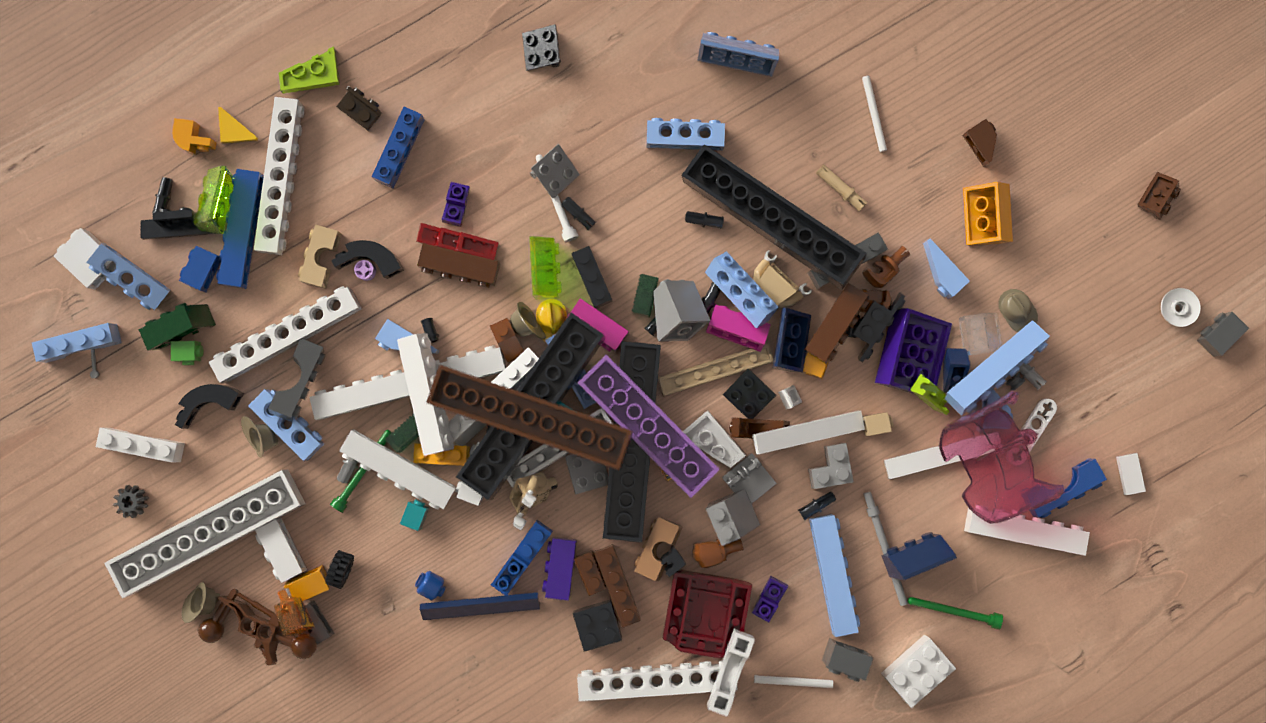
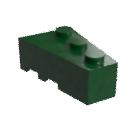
M183 303L177 305L172 312L162 313L159 319L147 321L145 323L146 326L138 330L147 351L165 348L171 345V341H181L182 337L190 333L195 335L199 333L198 329L202 327L211 328L216 326V323L207 304L187 305Z

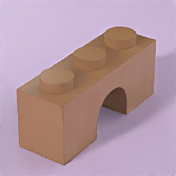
M658 517L657 520L654 519L650 527L652 531L650 537H647L642 545L643 553L635 561L634 566L636 569L634 572L651 580L660 581L667 563L661 564L662 560L658 558L656 552L657 547L663 542L675 545L683 527L662 517Z

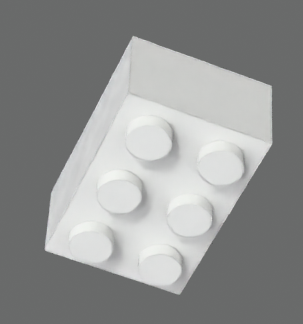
M923 635L881 674L912 708L956 668L934 642L926 635Z

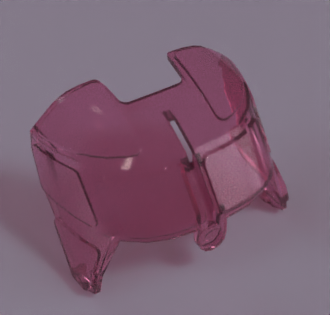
M1011 391L988 406L952 421L942 430L939 441V450L943 460L948 462L958 455L971 480V484L962 493L964 502L975 515L989 524L1015 518L1031 509L1039 508L1059 499L1064 493L1063 485H1054L1034 478V467L1027 445L1033 444L1037 440V434L1032 429L1019 430L1013 418L1002 409L1007 404L1014 405L1019 398L1018 391ZM991 449H995V451L987 454L986 456L977 461L976 458H978L979 456H981L982 454L986 453Z

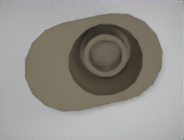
M1010 289L1000 296L998 301L1000 312L1014 331L1019 332L1032 320L1037 324V311L1023 291Z
M518 302L517 310L510 318L515 333L523 337L535 334L540 339H545V333L538 324L531 309L525 303Z
M242 417L241 426L245 437L253 446L257 455L263 457L264 451L278 444L274 431L266 424H254L249 417Z
M200 582L185 599L182 607L183 621L190 623L198 615L210 614L219 601L217 598L220 594L215 593L212 588L206 587L204 582Z

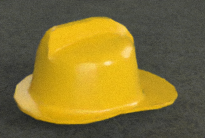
M544 300L536 310V320L546 336L545 339H542L545 343L546 339L558 332L567 319L566 308L559 300Z

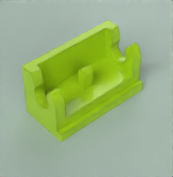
M920 374L910 391L933 410L948 415L950 411L944 407L947 403L945 400L946 394L924 375Z

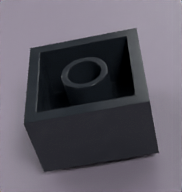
M611 599L573 611V617L584 652L622 641L621 631Z

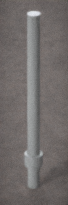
M871 491L863 494L868 507L866 510L868 516L872 519L882 552L885 554L887 553L886 550L889 549V545L878 515L880 511L878 506H875ZM891 578L900 606L907 605L908 602L901 581Z

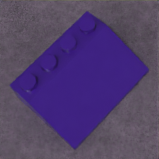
M909 308L897 309L893 315L895 319L888 327L875 383L913 393L910 389L920 374H922L937 386L952 323Z

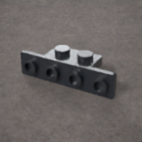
M180 208L176 211L162 209L160 212H153V219L141 220L140 237L143 240L219 233V216L217 214L198 216L190 208Z
M899 292L889 309L873 300L853 331V335L867 342L858 356L859 361L862 363L865 359L868 360L874 351L872 349L874 344L881 341L884 336L883 330L886 326L889 327L895 319L894 313L905 304L906 300H904L905 295Z

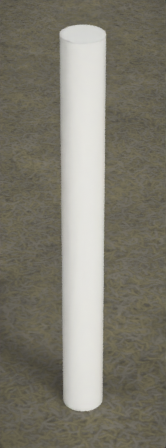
M865 76L862 80L879 152L887 151L873 88L870 76Z
M754 675V683L833 688V680Z

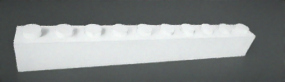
M496 345L485 347V351L480 353L477 350L466 352V356L461 358L458 355L447 357V361L441 363L439 360H435L436 373L439 364L478 378L498 374L506 369L503 353L500 347L496 348ZM402 370L390 372L391 376L383 378V375L371 377L372 381L364 383V380L352 382L353 386L345 387V385L333 387L334 391L326 392V390L314 392L315 396L309 397L314 419L322 420L410 397L405 373H402Z

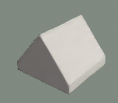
M794 385L778 392L786 410L802 403Z

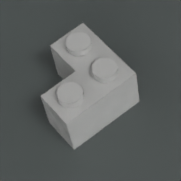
M847 443L824 446L827 466L808 469L811 488L813 489L854 482Z

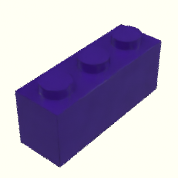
M553 537L552 541H548L547 553H550V561H546L545 573H548L547 581H543L542 592H546L545 598L569 601L576 539Z

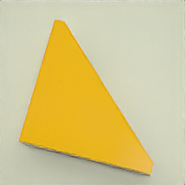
M218 107L220 141L222 144L258 141V137L222 107Z

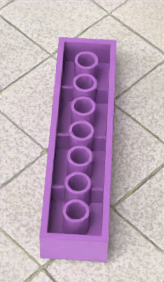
M607 355L578 382L621 427L634 431L632 439L691 498L720 470Z

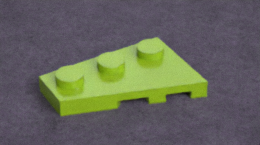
M334 46L327 49L328 51L321 55L313 56L311 60L303 64L298 63L279 72L280 91L282 94L340 85Z

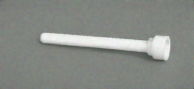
M538 154L536 161L538 162L543 156ZM557 195L552 199V202L563 227L564 242H570L579 236L576 229L570 226L560 198Z

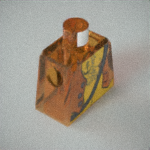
M289 588L277 593L280 603L276 604L274 609L284 636H298L315 627L301 598L292 597Z

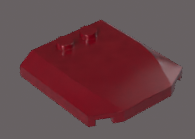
M678 570L673 574L663 640H667L680 652L714 658L724 657L733 630L736 629L744 632L752 583L734 578Z

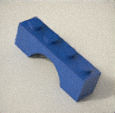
M1088 458L1072 467V480L1063 491L1052 493L1045 487L1038 486L1023 494L1022 498L1032 516L1045 518L1051 514V510L1067 506L1069 500L1083 497L1087 490H1095L1103 485L1102 482L1107 480L1097 460Z

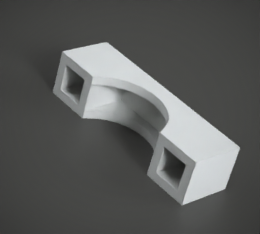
M100 428L96 447L172 463L181 462L185 445L182 442L137 435L113 428Z
M736 629L733 630L707 703L708 710L728 717L740 673L755 641L752 635Z

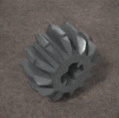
M126 485L124 489L120 488L118 490L119 495L113 497L117 500V503H114L113 506L119 507L116 513H123L124 518L129 516L136 518L137 514H143V508L148 507L144 500H148L149 497H143L146 490H139L138 485L133 487Z

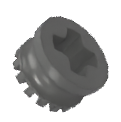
M1016 373L1005 384L1011 386L1010 390L1014 391L1025 382V378H1021L1020 373Z

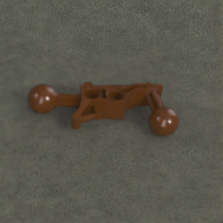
M232 589L228 596H218L217 599L221 601V604L212 618L204 620L198 629V634L202 641L207 643L219 641L224 634V625L222 623L230 610L233 609L239 620L238 632L256 639L254 647L261 650L262 655L266 659L265 663L268 666L277 663L276 650L278 643L290 647L293 655L299 659L310 658L317 648L315 638L309 634L303 633L298 636L284 635L283 616L239 593L238 589ZM236 596L240 597L241 599L250 603L251 606H253L257 610L271 617L270 621L255 615V613L246 603L236 600ZM252 621L254 622V628H253V630L251 629V626H250ZM269 628L271 629V635H270V637L268 636V633H267Z

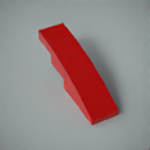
M420 223L416 238L417 243H425L491 260L495 259L499 243Z

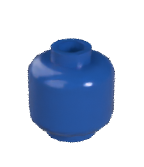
M431 571L422 572L415 583L417 593L429 600H434L437 596L441 597L446 589L443 586L444 578Z

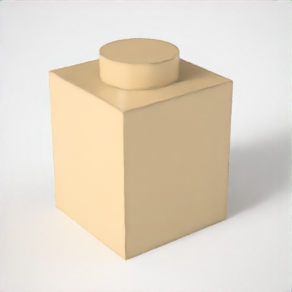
M888 412L863 416L865 436L892 432L893 420L888 415Z

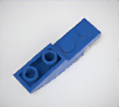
M536 520L491 583V586L502 594L508 595L553 531L539 520Z

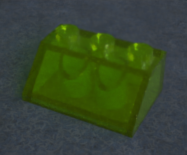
M226 166L208 169L207 176L203 178L204 188L198 198V212L194 214V223L200 231L223 234L226 214L230 208L229 196L230 193H233L234 187L232 184L233 175Z
M529 236L533 297L535 299L559 298L558 293H562L561 281L558 282L557 274H561L560 262L556 261V255H560L559 243H555V239L550 237Z

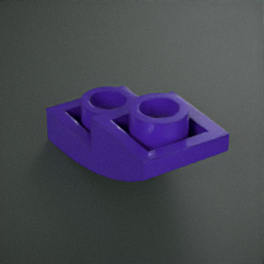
M454 182L450 183L442 223L461 227L470 186Z
M770 576L752 610V614L770 622L788 585Z

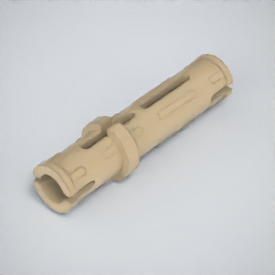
M825 164L816 172L817 175L843 197L844 201L847 200L858 211L867 204V201L861 198L853 187L850 188L827 168Z

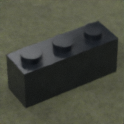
M590 246L571 253L594 308L597 309L611 303L612 298Z

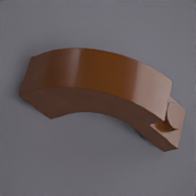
M732 417L729 430L733 438L753 439V434L790 426V421Z

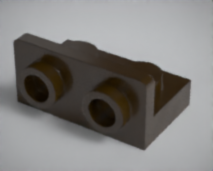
M348 86L346 88L348 92L336 107L369 131L382 114L378 109L380 105L371 98L369 101L363 97L364 93L358 88L352 89Z

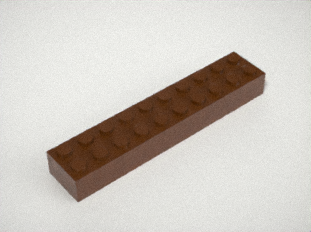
M440 364L426 401L427 404L621 470L634 432Z

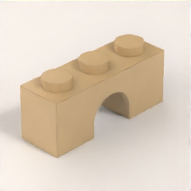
M315 225L309 234V240H311L309 248L307 247L304 251L305 261L298 272L299 281L326 289L331 270L320 265L319 257L326 250L337 252L342 233Z

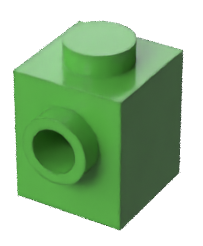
M171 341V361L182 362V365H194V362L201 361L204 353L201 342Z

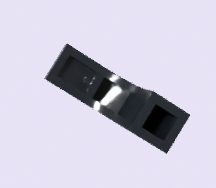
M367 240L353 241L345 244L348 252L342 251L335 255V259L331 260L337 269H341L360 259L373 260L386 279L404 271L400 261L390 250L379 243Z
M207 384L196 387L189 391L178 403L184 407V410L178 413L175 425L181 429H188L198 411L208 403L214 402L227 410H235L244 393L226 385Z

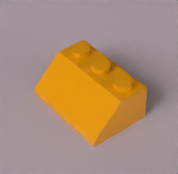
M993 182L963 188L966 245H992L1013 242L1010 184Z

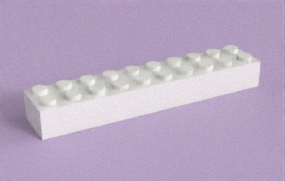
M281 470L105 562V565L121 597L125 598L252 533L265 524L294 511L306 503L289 470Z

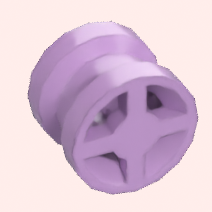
M360 260L354 267L356 276L364 281L372 280L376 276V267L367 260Z

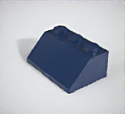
M789 308L781 310L773 360L774 369L803 373L806 355L805 348L807 347L811 321L810 314Z
M933 532L921 535L922 538L917 541L915 539L904 542L905 546L900 548L898 546L886 550L887 553L881 555L889 577L899 580H907L954 560L957 556L940 534H933Z

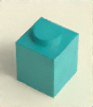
M417 499L414 502L409 501L400 524L416 531L421 530L429 507L425 506V502Z

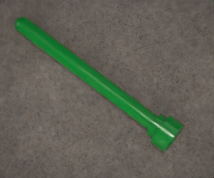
M386 430L377 443L384 446L391 437L392 432ZM362 467L358 469L343 493L334 498L330 503L334 509L341 513L344 512L347 508V499L367 470Z
M908 598L910 605L986 622L991 628L998 630L1002 627L1003 615L994 612L993 614L986 615L919 598Z

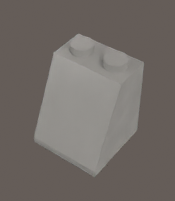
M666 279L660 282L659 286L653 291L657 339L659 342L688 341L710 322L694 281H671Z
M745 488L713 501L706 507V511L722 546L740 539L760 525Z

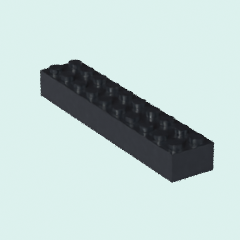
M705 144L681 175L683 183L841 290L844 289L865 260L866 252Z
M571 312L516 391L559 405L606 337ZM491 426L456 478L485 499L493 500L534 440Z
M622 341L619 368L655 403L661 345ZM614 420V424L617 425V426H620V425ZM632 438L621 470L609 467L603 539L642 542L650 456Z

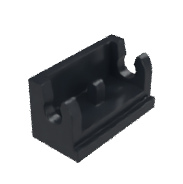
M674 545L660 559L662 560V565L666 562L668 564L665 568V573L668 577L686 565L685 560Z

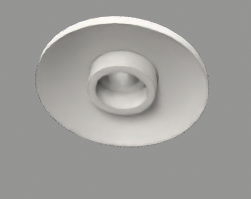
M1176 288L1169 291L1163 297L1161 312L1169 324L1185 327L1194 323L1198 318L1200 302L1192 291L1185 288ZM1176 305H1179L1180 307L1179 312L1175 309Z

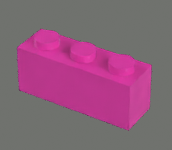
M581 298L571 311L606 337L601 347L609 352L611 350L616 352L629 333L625 328Z
M715 305L706 333L761 352L771 324L765 323L756 329L742 312L732 311L726 306Z

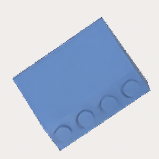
M708 32L702 35L697 61L772 77L779 60V49L770 44L762 46L751 40H745L744 42L737 40L733 36H726L725 38L717 33Z

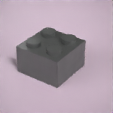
M829 638L822 661L830 672L840 675L842 672L848 675L849 679L859 682L860 679L866 681L873 657L865 650Z

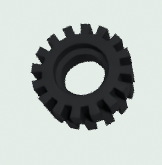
M338 550L332 559V563H330L325 584L342 589L351 572L354 555Z

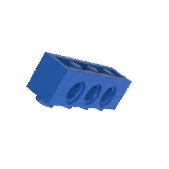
M403 107L372 174V178L375 181L394 189L425 121L422 114Z

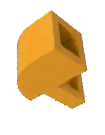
M174 118L173 139L186 152L196 155V150L208 152L209 149L216 150L217 144L211 138L198 137L200 125L195 121Z

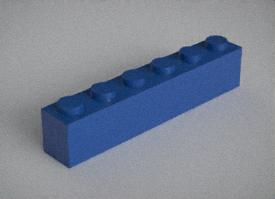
M236 169V174L232 177L234 187L233 193H230L229 204L231 205L230 211L226 214L227 229L223 233L224 247L219 256L221 266L216 274V279L220 285L247 289L264 175L260 172Z

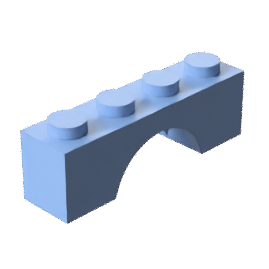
M105 323L32 342L36 362L48 363L63 359L76 352L106 348L121 344L122 342L118 325Z

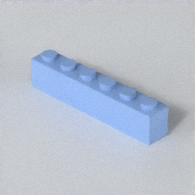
M1032 320L949 390L945 400L961 416L966 412L971 413L978 406L977 402L980 400L985 401L992 394L991 390L995 387L999 389L1006 382L1005 378L1009 375L1013 377L1020 370L1019 367L1023 363L1027 365L1034 358L1033 355L1037 351L1041 353L1048 346L1047 341L1050 336Z
M833 514L809 518L832 634L835 637L859 633L860 620L858 615L854 613L856 601L854 595L851 596L850 593L852 581L846 573L848 562L846 556L843 557L842 554L844 542L838 534V530H840L839 519L835 518Z

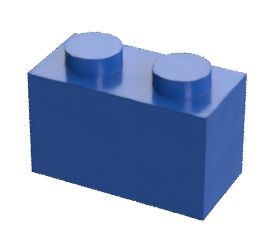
M195 246L189 253L187 265L180 272L179 281L200 291L207 292L221 261L218 255Z

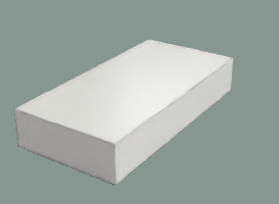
M1138 453L1117 456L1116 460L1124 495L1146 492Z

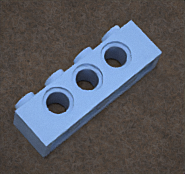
M662 118L647 120L646 148L700 150L705 144L712 150L723 151L725 123H721L719 120H710L709 123H703L698 119H692L690 122H682V119L663 121ZM668 129L672 134L669 137H664L661 131ZM688 130L691 135L685 138L681 136L680 132ZM704 130L708 131L710 137L702 138L699 133Z
M104 242L99 245L86 262L90 265L89 269L96 274L101 272L107 277L106 280L110 284L121 286L126 295L131 298L135 296L141 300L140 304L148 310L151 308L155 310L170 291L165 285ZM107 261H113L116 264L115 271H109L106 268ZM124 273H130L133 276L132 283H126L123 280ZM141 285H147L150 288L148 295L140 292L139 288Z
M727 251L715 257L705 271L708 277L756 329L768 322L779 308Z
M264 389L248 406L303 461H308L324 445L321 441L322 436L315 430L312 432L307 427L309 425L308 422L302 417H294L291 427L287 429L284 426L285 419L270 414L268 410L276 391L274 389ZM300 432H303L306 436L305 441L302 443L298 440Z

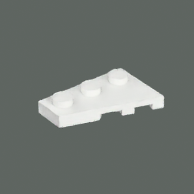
M708 410L683 431L698 448L730 468L746 456Z

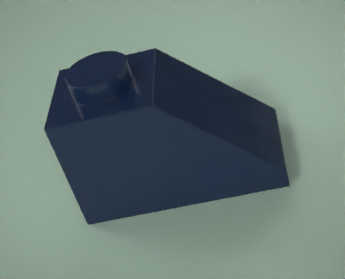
M947 348L943 362L944 393H947L968 375L970 361L967 349Z

